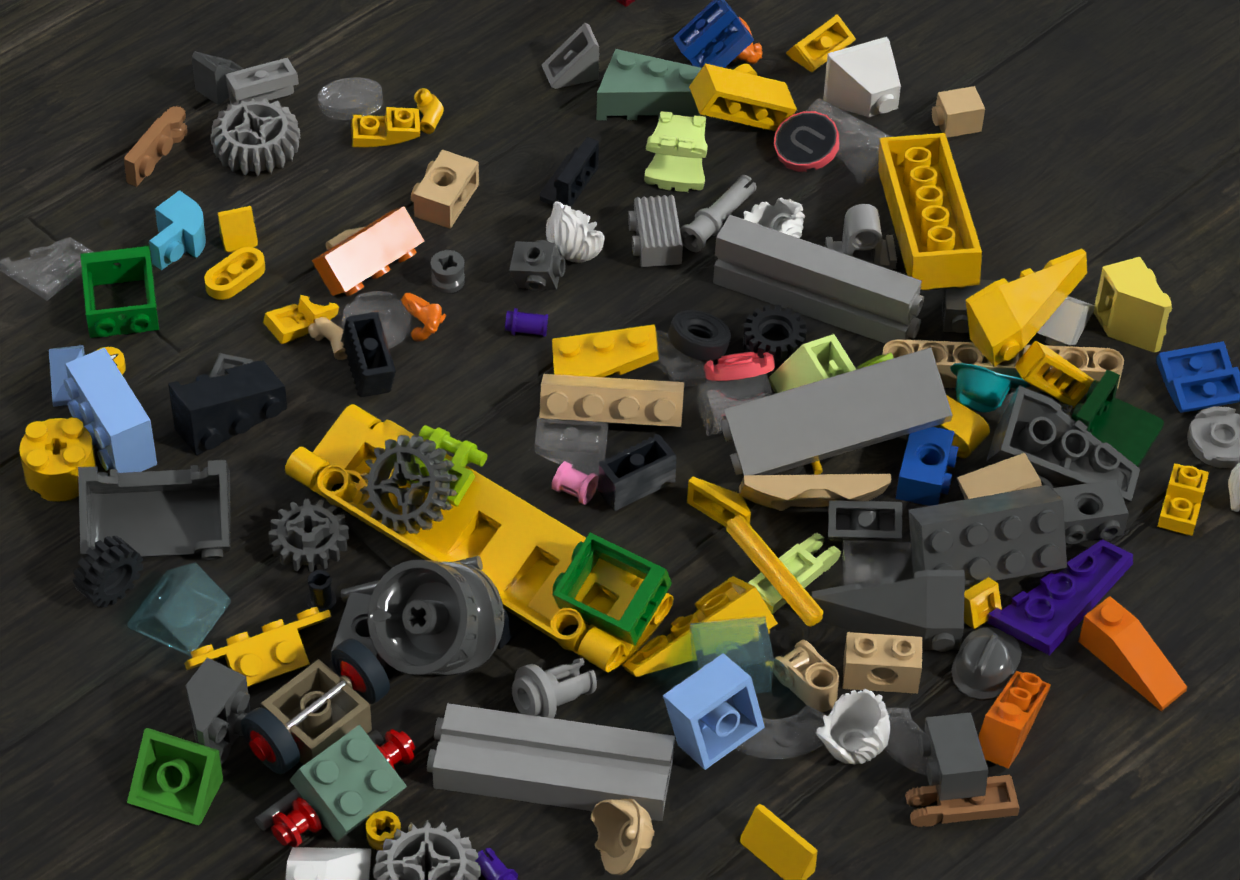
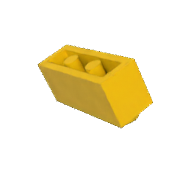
M706 63L689 86L699 114L758 128L777 131L780 124L797 110L785 82Z

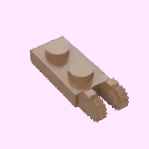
M173 106L167 109V112H164L160 118H157L124 157L126 181L128 184L137 187L146 176L151 175L156 163L163 155L166 156L170 152L172 145L184 139V136L187 134V125L183 123L186 119L184 108Z
M1010 775L987 777L985 796L940 801L935 785L909 789L906 792L907 794H905L907 804L912 807L919 805L928 806L937 801L938 806L917 808V810L911 812V823L917 827L934 826L941 821L943 824L1018 816L1020 809L1012 776Z

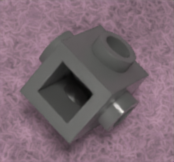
M537 240L535 242L516 241L509 271L518 288H526L532 291H543L544 289L557 290L559 277H563L565 273V258L560 255L555 243L546 240Z

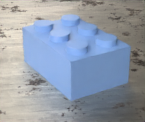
M105 347L65 363L68 378L64 380V385L69 397L72 399L71 402H68L69 411L72 417L80 419L84 427L89 431L93 445H96L99 450L97 451L98 457L105 471L117 469L119 473L142 472L156 466L157 460L151 420Z

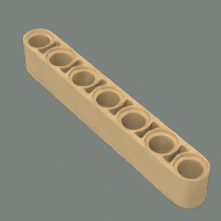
M897 339L891 340L884 345L882 355L892 353L893 357L897 358L931 347L944 388H956L957 376L950 369V366L955 363L973 364L996 373L1021 378L1015 368V364L1031 345H1026L1013 359L1003 361L995 367L973 342ZM1045 345L1094 380L1100 381L1107 369L1119 374L1121 378L1124 358L1120 352L1114 349ZM1050 366V368L1045 372L1043 377H1045V375L1051 370L1053 366ZM1063 373V374L1058 378V380L1054 383V385H1056V384L1058 383V381L1064 376L1065 373ZM1074 379L1064 392L1067 393L1077 380ZM1033 385L1026 388L1035 392H1043Z

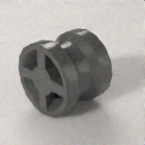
M452 250L436 253L430 262L432 286L441 293L457 292L465 283L464 258L460 253Z

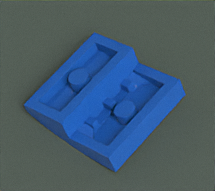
M713 0L673 37V40L681 53L690 60L693 66L702 68L706 63L725 68L754 41V38L725 0Z
M1224 341L1161 352L1155 358L1166 388L1180 413L1240 402V372L1238 367H1232Z

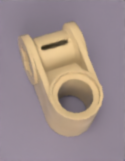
M801 640L796 643L795 649L784 657L777 656L772 659L771 667L777 679L795 693L808 708L817 712H826L833 708L838 698V671L808 641Z

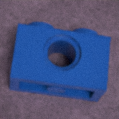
M930 427L909 434L899 474L896 499L933 506L939 504L941 494L948 495L952 474L946 473L947 467H955L959 448L952 445L954 431Z

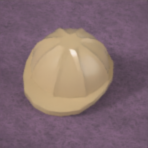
M634 799L603 800L596 804L591 814V820L598 831V840L595 842V847L601 852V859L605 870L612 875H623L651 847L655 831L653 830L650 815Z

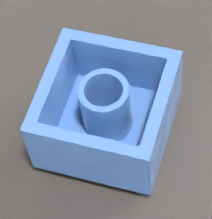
M724 653L663 695L678 746L704 770L765 728L751 676Z

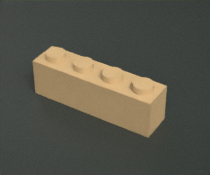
M543 374L539 418L681 427L684 382Z

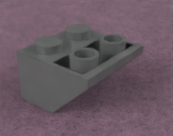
M207 657L186 684V691L196 743L219 750L220 761L223 764L231 752L233 743L239 736H244L241 730V720L251 712L250 695L248 694L245 675Z

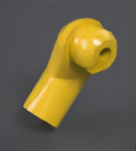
M422 88L415 93L414 101L417 103V108L424 115L420 122V129L424 133L431 134L434 132L444 108L434 94H431L428 89Z

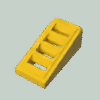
M1034 341L1015 364V368L1023 380L1072 408L1088 392L1089 387L1094 381L1089 375L1038 341ZM1050 366H1053L1051 370L1045 375V377H1043V375L1050 368ZM1063 373H1065L1064 376L1058 381V383H1057L1056 385H1054V383L1058 380V378H1059ZM1076 379L1077 381L1067 393L1064 392L1069 384Z

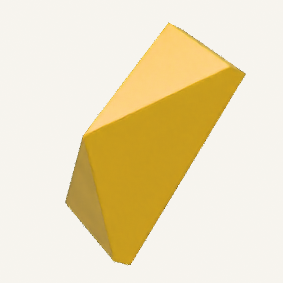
M692 477L688 481V504L727 527V521L736 515L743 516L750 524L751 512L744 498L739 496V493L696 477Z

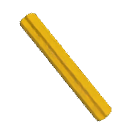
M736 515L734 518H730L727 521L726 531L807 626L812 627L823 619L821 607L743 516Z

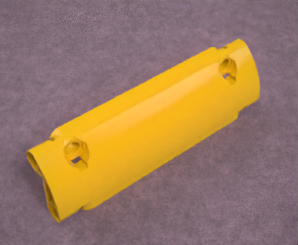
M355 404L346 407L313 452L304 447H299L287 460L285 465V473L326 498L331 505L344 509L424 560L454 562L480 556L483 564L481 571L492 580L498 589L505 610L557 641L563 649L575 652L607 673L619 667L640 649L659 627L672 607L674 598L669 593H666L635 646L592 624L590 626L587 625L581 614L575 609L558 608L552 595L554 582L560 573L567 571L572 562L571 557L575 547L579 542H584L586 537L468 466L465 468L474 473V480L457 507L451 504L453 508L450 510H440L444 520L441 522L432 520L433 528L430 530L420 528L418 534H410L408 531L404 534L396 533L394 528L390 529L381 524L382 520H375L370 517L374 508H366L363 505L370 496L369 494H362L360 491L364 486H368V480L362 479L360 475L370 473L371 470L365 461L368 459L376 460L377 457L373 449L377 447L385 449L386 440L392 439L397 442V438L400 435L409 436L411 439L414 434L391 420L386 419L384 422H381L380 419ZM446 454V456H445V458L448 459V460H450V461H451L452 458H453V457L449 456L448 454ZM394 468L392 469L389 478L393 475ZM343 483L339 490L331 491L335 484ZM406 483L405 486H399L398 488L407 489L406 487L410 488L411 485ZM388 493L392 504L398 511L403 513L402 506L398 505L395 494ZM425 493L423 497V503L426 500L428 493ZM599 558L576 595L575 600L620 621L643 580ZM578 625L577 630L573 634L562 635L563 630L567 626Z

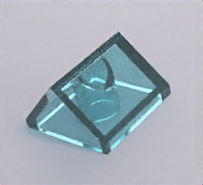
M195 562L167 570L128 621L127 625L128 628L192 656L190 652L199 647L230 605L231 600Z
M765 616L690 624L694 673L724 653L751 676L755 693L771 692L774 657Z

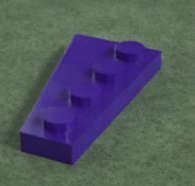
M1102 539L1068 561L1067 568L1057 574L1051 572L1040 580L1041 585L1028 593L1022 591L1014 596L1012 603L1004 609L996 608L988 613V624L1050 656L1084 619V616L1094 608L1133 565V554Z

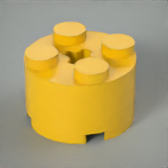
M54 418L28 424L19 447L28 488L32 492L35 490L40 493L41 498L48 501H67L78 497V467L97 466L92 438L89 431L84 427L83 422L78 418Z

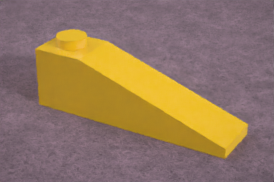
M1079 249L1050 260L1042 270L1035 273L1031 268L1021 271L1019 279L1007 282L1005 278L997 280L966 299L970 340L994 367L1003 361L1013 359L1024 349L1087 274L1086 252L1083 249Z
M732 576L700 598L695 603L698 610L694 614L686 617L680 616L671 623V633L668 636L660 635L653 638L622 665L627 672L635 677H639L741 647L750 642L752 644L760 642L770 634L769 629L778 623L757 588Z

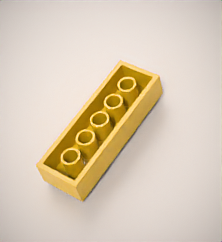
M936 133L879 138L878 172L907 276L922 280L921 290L980 285L982 250L946 134Z

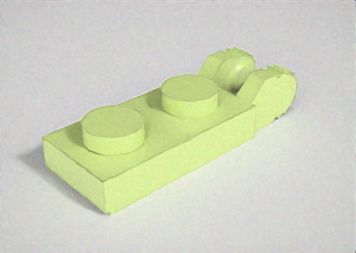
M814 533L800 545L797 543L779 558L803 588L807 587L823 572L830 569L839 560L841 554L837 547L831 546L827 551L825 550L815 558L813 556L814 553H817L824 543V537L819 533ZM762 572L748 582L757 588L772 614L787 603Z

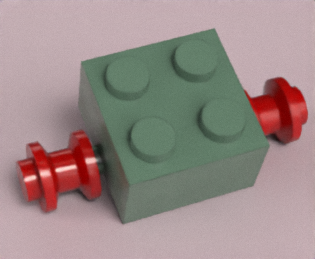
M358 725L303 765L290 779L303 798L298 797L292 802L294 811L287 816L278 812L272 817L274 825L271 827V830L276 839L284 846L289 844L292 847H298L302 843L301 834L307 829L313 833L318 832L322 828V822L337 842L367 820L373 813L378 812L407 787L396 773L394 765L399 761L409 764L414 760L413 751L415 750V745L411 738L403 731L397 732L391 729L385 733L386 743L379 747L374 744L361 725Z

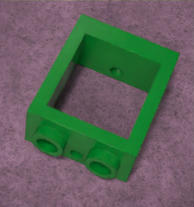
M149 246L80 254L86 319L90 338L159 330ZM145 280L147 304L96 310L94 286Z
M590 532L585 541L579 542L575 547L571 557L572 562L567 571L560 573L556 578L552 595L558 608L575 609L581 614L584 621L635 646L672 584L668 571ZM599 558L643 579L642 584L620 621L575 600L576 595Z

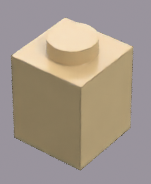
M975 86L938 92L936 106L932 107V119L935 126H939L947 138L982 132L985 107Z

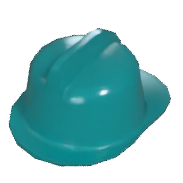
M955 363L950 366L951 372L957 376V401L977 412L995 411L1002 405L1009 389H1017L1019 386L1024 388L1031 386L1022 378L996 373L973 364Z

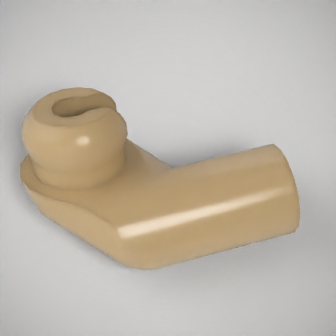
M326 317L316 318L315 323L310 324L308 328L310 336L317 341L326 337L331 342L334 357L338 360L346 359L347 355L341 342L343 329Z

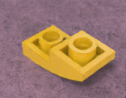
M386 107L385 116L352 115V147L387 146L420 137L419 109Z
M1174 463L1157 527L1193 536L1209 472L1199 470L1193 466H1183Z

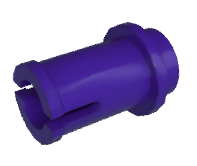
M514 308V311H507L505 331L511 332L513 336L517 332L546 337L548 314L518 312V308Z
M485 848V853L483 850L478 853V858L475 862L480 865L481 874L486 880H518L517 872L514 869H508L491 848Z

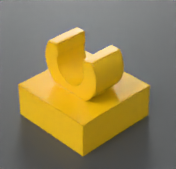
M989 577L978 584L970 585V589L964 592V622L973 629L988 621V613L996 608L1002 610L998 583Z

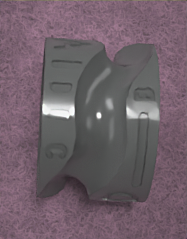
M410 560L391 568L376 585L368 607L369 634L379 655L398 671L418 675L464 674L479 668L496 650L504 627L503 603L498 589L492 580L473 565L462 562Z

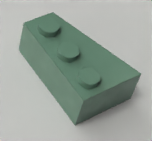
M615 49L597 91L596 121L607 120V116H627V120H637L638 115H658L659 120L661 111L672 112L673 115L700 116L701 114H699L689 86L702 68Z

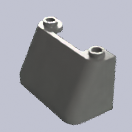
M226 460L208 461V467L203 468L201 472L198 465H192L191 469L128 473H119L117 469L110 470V476H108V473L97 472V466L78 467L80 554L82 558L85 559L88 556L85 552L89 548L95 549V543L99 540L104 542V538L107 536L111 538L118 536L140 553L142 558L201 555L203 560H218L223 558V553L231 550L230 470Z

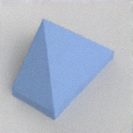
M84 345L49 349L53 407L68 405V402L72 401L64 385V380L68 378L65 363L85 356Z

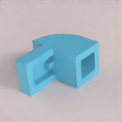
M179 190L155 208L159 234L149 240L152 264L160 270L179 260L185 252L197 258L204 250L206 244L203 212L193 199Z

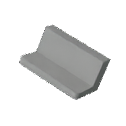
M288 58L225 74L230 104L235 106L238 105L239 100L250 102L252 97L256 101H262L264 98H267L269 101L294 93L293 86L299 84L297 72Z

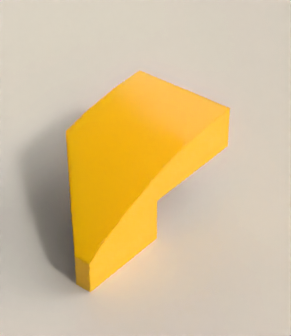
M300 295L298 305L291 304L266 312L263 323L277 340L284 344L308 334V328L310 324L315 323L316 318L326 317L329 320L338 315L339 306L331 302L327 306L310 302V297Z

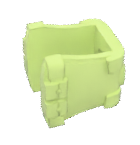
M660 112L657 127L654 133L648 137L646 144L647 151L656 153L652 162L645 170L644 181L647 184H657L659 189L671 190L673 187L675 191L688 192L689 189H703L705 176L702 158H706L708 145L705 141L706 117L697 115L689 117L673 115L672 112Z

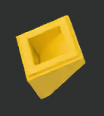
M251 206L218 212L220 237L226 252H233L243 247L258 246Z

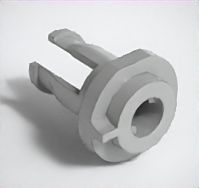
M583 658L574 660L570 665L562 664L545 671L535 664L520 667L516 671L512 685L515 705L521 714L554 718L557 706L573 701L581 694L589 695L595 692L597 680L594 670L580 674V667L584 665Z

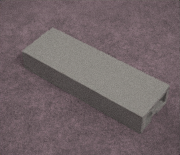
M733 215L728 216L716 237L715 256L718 257V260L714 265V284L774 305H781L785 309L787 307L792 308L794 312L885 344L891 340H908L909 337L914 339L919 331L921 319L917 318L924 302V296L920 295L922 280Z
M930 347L724 409L726 419L721 420L720 424L725 440H733L737 453L731 454L730 457L736 475L742 473L743 476L773 475L947 423L952 420L953 415L932 348Z
M447 703L444 718H437L434 740H438L437 750L430 749L427 761V772L433 773V788L593 811L596 804L603 800L634 799L649 813L651 820H663L674 757L675 736L449 703Z

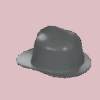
M986 627L972 631L964 639L952 666L953 682L959 691L970 698L979 700L993 699L1000 695L1020 663L1022 651L1018 641L998 628Z

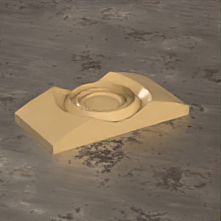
M891 474L744 475L739 486V496L756 504L783 511L791 506L825 507L829 505V501H869L883 494L891 483Z

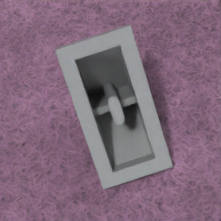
M584 23L542 64L551 87L557 89L599 79V45L589 24Z

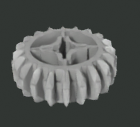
M252 97L250 102L239 100L237 106L228 104L227 110L219 111L217 119L213 120L212 134H210L213 152L216 158L220 159L222 166L229 165L232 172L241 169L244 175H246L250 171H255L259 176L261 171L267 170L272 174L274 167L283 169L285 161H292L294 153L298 152L300 139L298 121L295 115L289 111V107H281L279 101L270 104L267 98H264L262 101H256L254 97Z
M426 820L423 828L417 829L411 822L407 833L396 829L394 840L385 838L383 850H379L376 854L373 875L376 880H425L426 864H429L428 880H478L481 876V868L475 862L478 858V853L476 849H472L469 837L461 838L458 828L447 832L443 822L437 828H431V824Z

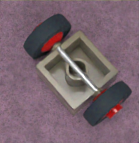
M350 638L333 649L331 661L337 674L318 659L261 702V707L252 710L241 720V730L253 753L270 770L277 774H284L296 766L299 761L305 765L358 725H361L367 734L372 731L370 704L378 702L389 692L390 683L378 659L362 643Z

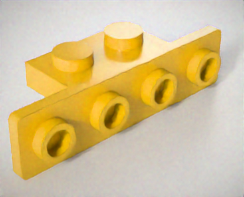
M318 607L296 614L298 621L284 625L283 619L262 626L263 633L249 638L248 632H243L227 638L228 646L214 650L212 644L193 650L190 652L192 658L184 663L187 670L201 666L207 657L214 661L225 657L230 669L246 676L247 687L308 666L310 663L298 631L324 622L332 616L329 610L319 613Z

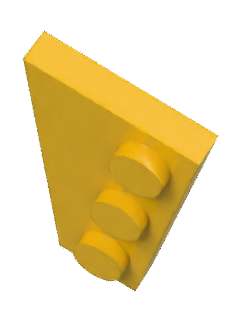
M655 324L552 339L555 375L606 377L613 373L622 375L659 360Z

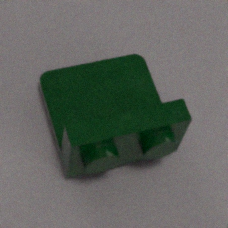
M1107 369L1100 381L1094 380L1086 395L1087 401L1085 404L1079 403L1076 406L1071 418L1074 421L1080 420L1088 427L1086 430L1102 443L1107 442L1139 467L1162 431L1164 421L1153 414L1115 398L1120 375Z

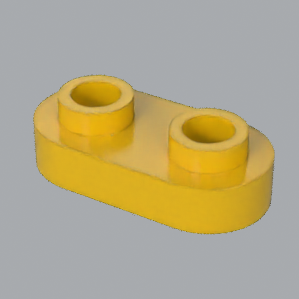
M243 247L210 268L204 277L207 294L219 300L229 299L259 279L265 272L263 253L253 247Z

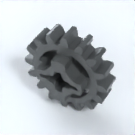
M305 499L303 506L300 507L295 502H291V510L289 512L283 509L278 510L279 519H272L270 522L269 542L272 545L273 555L280 556L283 566L293 562L295 571H298L302 565H307L308 571L313 572L314 565L320 564L322 568L326 569L328 568V559L338 562L340 560L339 551L347 550V540L349 539L348 526L346 525L344 514L337 515V507L335 505L325 509L324 500H319L315 506L310 504L309 499Z

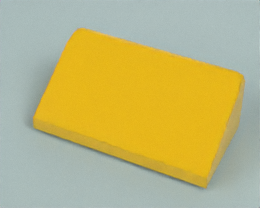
M837 14L794 45L786 54L798 64L813 72L827 62L828 53L846 48L856 38Z
M758 804L741 834L740 843L784 880H807L815 872L817 849L764 805Z

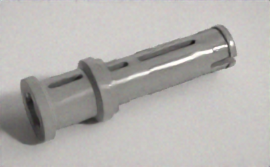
M741 175L709 208L700 209L695 214V220L692 223L683 225L680 228L682 244L692 252L701 251L705 247L706 240L720 232L723 225L722 222L756 191L757 186L755 182L744 188L752 180L751 177Z

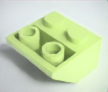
M835 334L802 344L769 377L768 382L775 393H780L856 370Z

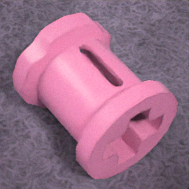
M564 461L556 471L552 481V489L557 492L564 491L578 498L579 503L586 505L592 499L597 489L598 475L594 473L587 475L572 468V464Z

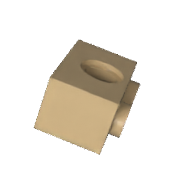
M442 150L436 160L428 164L425 177L421 183H416L413 187L411 201L414 202V217L451 229L479 185V162Z
M847 632L843 658V689H867L869 691L918 694L922 672V637Z

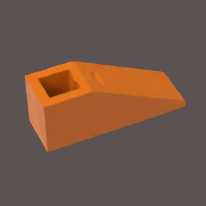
M1019 671L1014 673L985 715L978 738L986 760L1009 769L1021 750L1050 690L1051 684L1042 681L1040 677L1032 673H1021Z

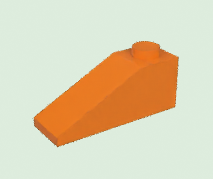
M1111 596L1084 616L1078 642L1160 711L1164 710L1187 691V685L1140 621Z

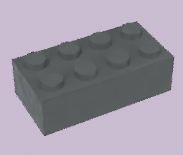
M1049 485L908 510L913 577L914 572L923 570H964L965 586L978 584L988 577L997 581L1067 568L1063 499Z

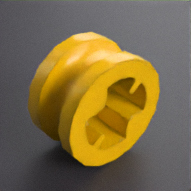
M389 811L373 813L366 822V837L369 845L376 850H383L385 838L394 840L396 829L401 830L399 818ZM386 826L390 827L391 833L383 832L381 836L377 835V829L384 830Z

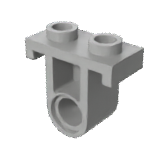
M858 204L846 212L842 241L833 242V237H826V248L887 269H896L897 257L893 235H886V240L882 239L878 210L870 204Z

